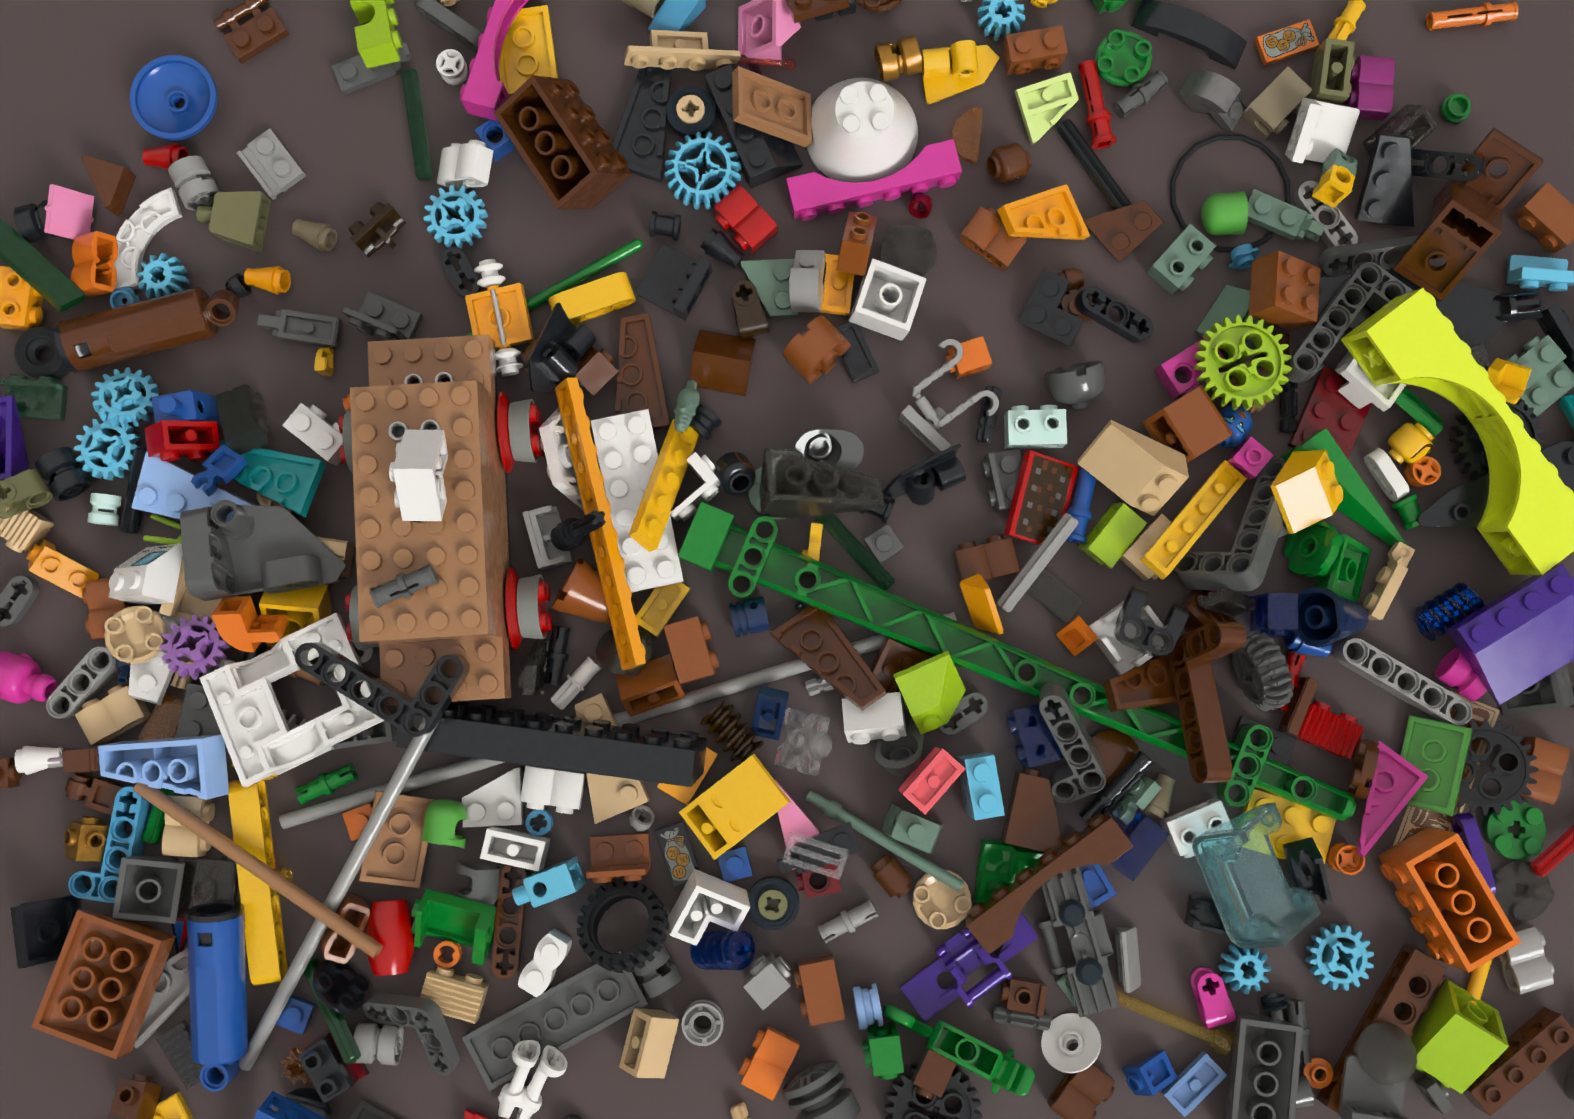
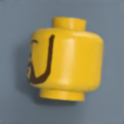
M1419 422L1416 424L1405 423L1388 438V445L1391 448L1388 454L1398 464H1402L1405 461L1407 464L1412 465L1433 449L1431 441L1434 437Z

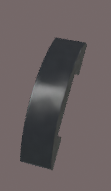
M1142 0L1131 25L1157 37L1160 32L1211 53L1209 59L1233 69L1237 67L1247 43L1237 33L1205 15L1178 5L1156 0Z

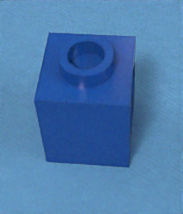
M489 119L474 129L479 137V141L484 142L487 148L494 150L492 158L495 162L516 149L499 121ZM494 135H503L499 142H490Z

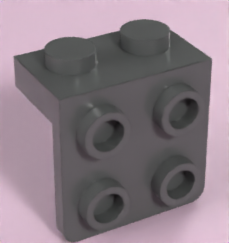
M1351 1054L1347 1055L1344 1061L1338 1115L1342 1119H1408L1402 1114L1407 1067L1400 1062Z

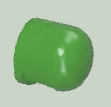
M1245 191L1216 193L1205 199L1201 209V223L1207 233L1211 235H1243L1245 233L1248 222V201Z
M437 799L432 801L425 810L421 841L465 849L466 837L455 834L457 822L468 819L467 808L464 804L453 799Z

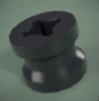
M700 404L690 426L701 437L709 440L711 431L719 427L722 421L708 408Z

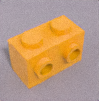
M0 266V327L19 331H27L31 328L39 327L43 320V311L41 309L43 297L12 268Z

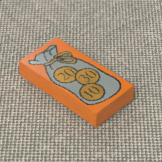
M1310 19L1258 36L1254 40L1263 66L1315 50L1319 46Z

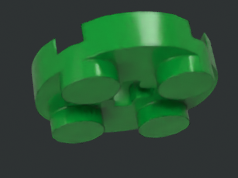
M1323 520L1294 534H1290L1284 549L1285 556L1289 558V564H1287L1289 569L1307 578L1328 575L1343 542L1341 534L1337 532L1333 525ZM1311 545H1315L1314 550L1312 552L1309 551V547Z
M1513 800L1511 801L1512 811H1508L1503 805L1500 806V815H1496L1493 809L1489 810L1482 822V833L1485 841L1495 850L1494 852L1498 855L1510 859H1525L1531 855L1539 854L1546 837V825L1541 810L1525 801L1520 805ZM1514 821L1520 827V832L1517 833L1516 837H1513L1512 832H1508V826H1513Z

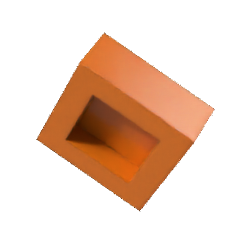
M1079 615L1055 634L1074 656L1082 652L1098 638Z
M373 803L342 813L351 841L360 837L371 816Z

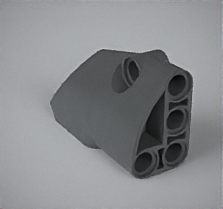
M221 500L214 504L213 507L182 511L180 515L186 586L192 596L203 601L261 591L280 593L336 583L347 568V565L284 507L237 505L230 500ZM234 511L232 519L226 522L227 515Z

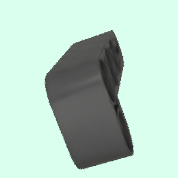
M1055 682L1046 683L1039 692L1040 713L1067 761V764L1056 768L1052 772L1051 793L1057 802L1067 804L1097 793L1104 788L1106 784L1105 765L1064 687ZM1058 702V709L1056 710L1054 703ZM1062 723L1072 724L1069 728H1063L1059 725ZM1078 747L1085 749L1083 752L1073 751V749ZM1088 772L1098 773L1095 776L1086 775ZM1068 783L1070 785L1067 787H1062L1059 784Z

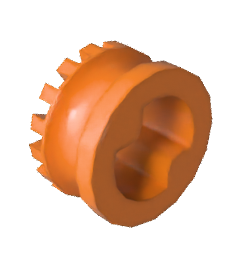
M448 940L440 942L433 952L436 964L444 968H450L457 964L463 954L462 946L459 943ZM443 946H450L454 949L455 952L452 954L454 960H443L444 958L441 957L444 952Z

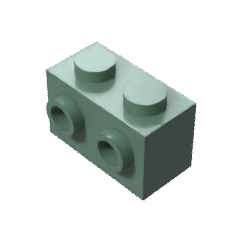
M1189 224L1146 274L1170 295H1173L1178 289L1183 292L1195 279L1191 274L1198 267L1202 271L1214 258L1210 253L1216 245L1193 225Z

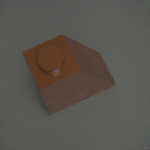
M1026 767L1024 768V773L1015 771L1001 841L1004 843L1042 852L1050 849L1055 851L1063 845L1049 779L1041 777L1042 771Z

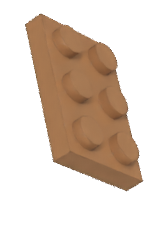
M740 66L732 72L734 122L805 148L813 142L811 94Z
M375 790L371 814L384 791ZM407 794L399 795L361 865L359 881L420 888L428 845L427 842L421 841L424 814L427 806L436 800L435 798Z

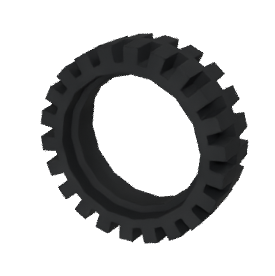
M617 879V884L613 881L607 882L606 889L600 886L595 890L598 894L596 897L590 894L587 898L590 904L588 906L583 904L580 910L584 915L578 916L577 923L581 927L577 928V935L581 938L578 941L584 949L583 951L596 964L608 971L623 973L624 970L629 973L634 971V967L639 969L645 967V960L650 962L656 958L653 955L655 950L660 953L663 948L660 942L667 939V934L664 930L669 929V922L666 920L668 914L662 901L647 886L636 881L627 882L624 879ZM624 899H636L646 906L649 915L648 928L642 940L632 949L623 953L605 951L597 938L598 925L604 913L614 903Z

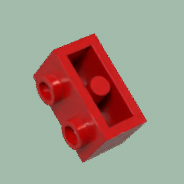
M161 420L144 428L148 457H160L162 462L177 461L180 459L179 457H188L190 462L207 460L208 455L214 453L220 447L217 421Z

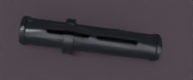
M1140 750L1103 790L1096 793L1097 796L1079 813L1081 818L1087 823L1094 815L1098 813L1103 815L1110 809L1113 810L1117 806L1116 802L1154 765V762Z

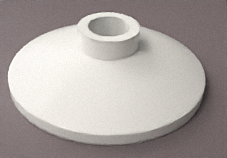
M1077 1013L1062 1014L1051 1021L1049 1030H1044L1041 1039L1042 1052L1048 1063L1058 1071L1078 1073L1089 1068L1098 1058L1101 1050L1100 1033L1095 1024L1087 1017L1080 1018ZM1078 1043L1076 1050H1069L1070 1044Z

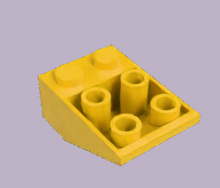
M753 754L679 813L712 858L716 860L791 801L757 756Z

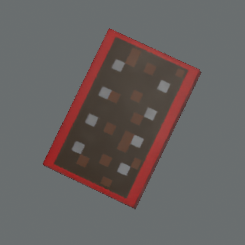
M1025 450L1004 535L1040 546L1069 508L1079 467L1032 450Z

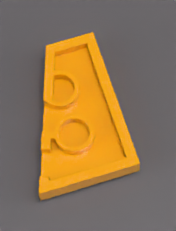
M1067 184L1005 204L997 209L1009 236L1085 240L1090 236Z

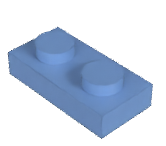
M1202 1051L1177 1076L1178 1078L1170 1083L1161 1093L1186 1117L1227 1074L1206 1052Z

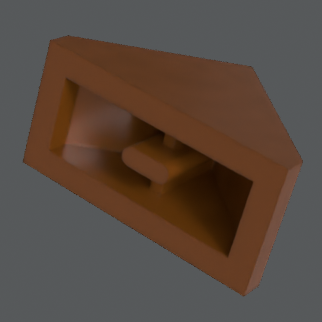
M89 155L82 156L81 159L104 207L116 216L122 214L136 176L125 167Z

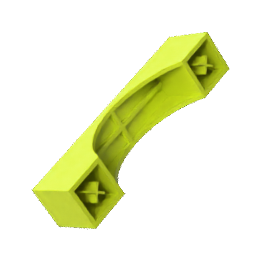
M1424 288L1395 297L1341 338V341L1374 387L1385 384H1408L1423 387L1443 396L1464 413L1483 443L1489 466V494L1483 517L1477 529L1510 575H1544L1574 551V492L1565 486L1558 476L1557 468L1548 462L1542 454L1539 443L1526 432L1521 418L1513 413L1506 404L1504 394L1493 386L1488 379L1489 375L1486 369L1475 361L1471 355L1470 347L1467 343L1460 340L1453 330L1452 322L1442 315L1436 306L1435 298L1429 292H1426Z

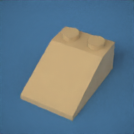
M1113 420L1108 422L1078 459V464L1127 504L1152 516L1156 515L1189 478L1185 454Z

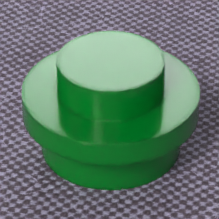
M1452 94L1441 104L1443 117L1452 123L1462 122L1469 116L1471 111V102L1463 94Z

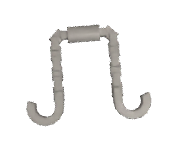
M954 339L941 341L937 346L943 349L950 345L954 348L955 355L951 360L943 364L941 368H938L930 376L924 378L916 386H913L912 396L916 399V405L926 419L932 421L933 426L939 427L949 423L984 396L988 397L991 401L990 408L985 410L986 416L993 415L999 407V400L997 395L989 390L973 394L964 403L954 408L952 412L942 417V419L936 417L937 413L924 395L921 396V389L927 387L933 380L942 376L944 372L950 370L962 359L963 348L958 341Z

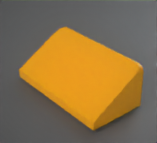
M976 574L962 580L960 587L973 625L978 629L997 635L1003 634L1004 630L990 587L983 577Z

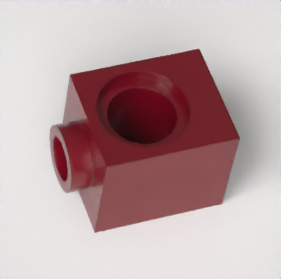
M836 861L806 873H796L799 891L805 890L806 898L841 892ZM816 871L823 872L826 875V882L821 886L812 885L809 881L812 873Z

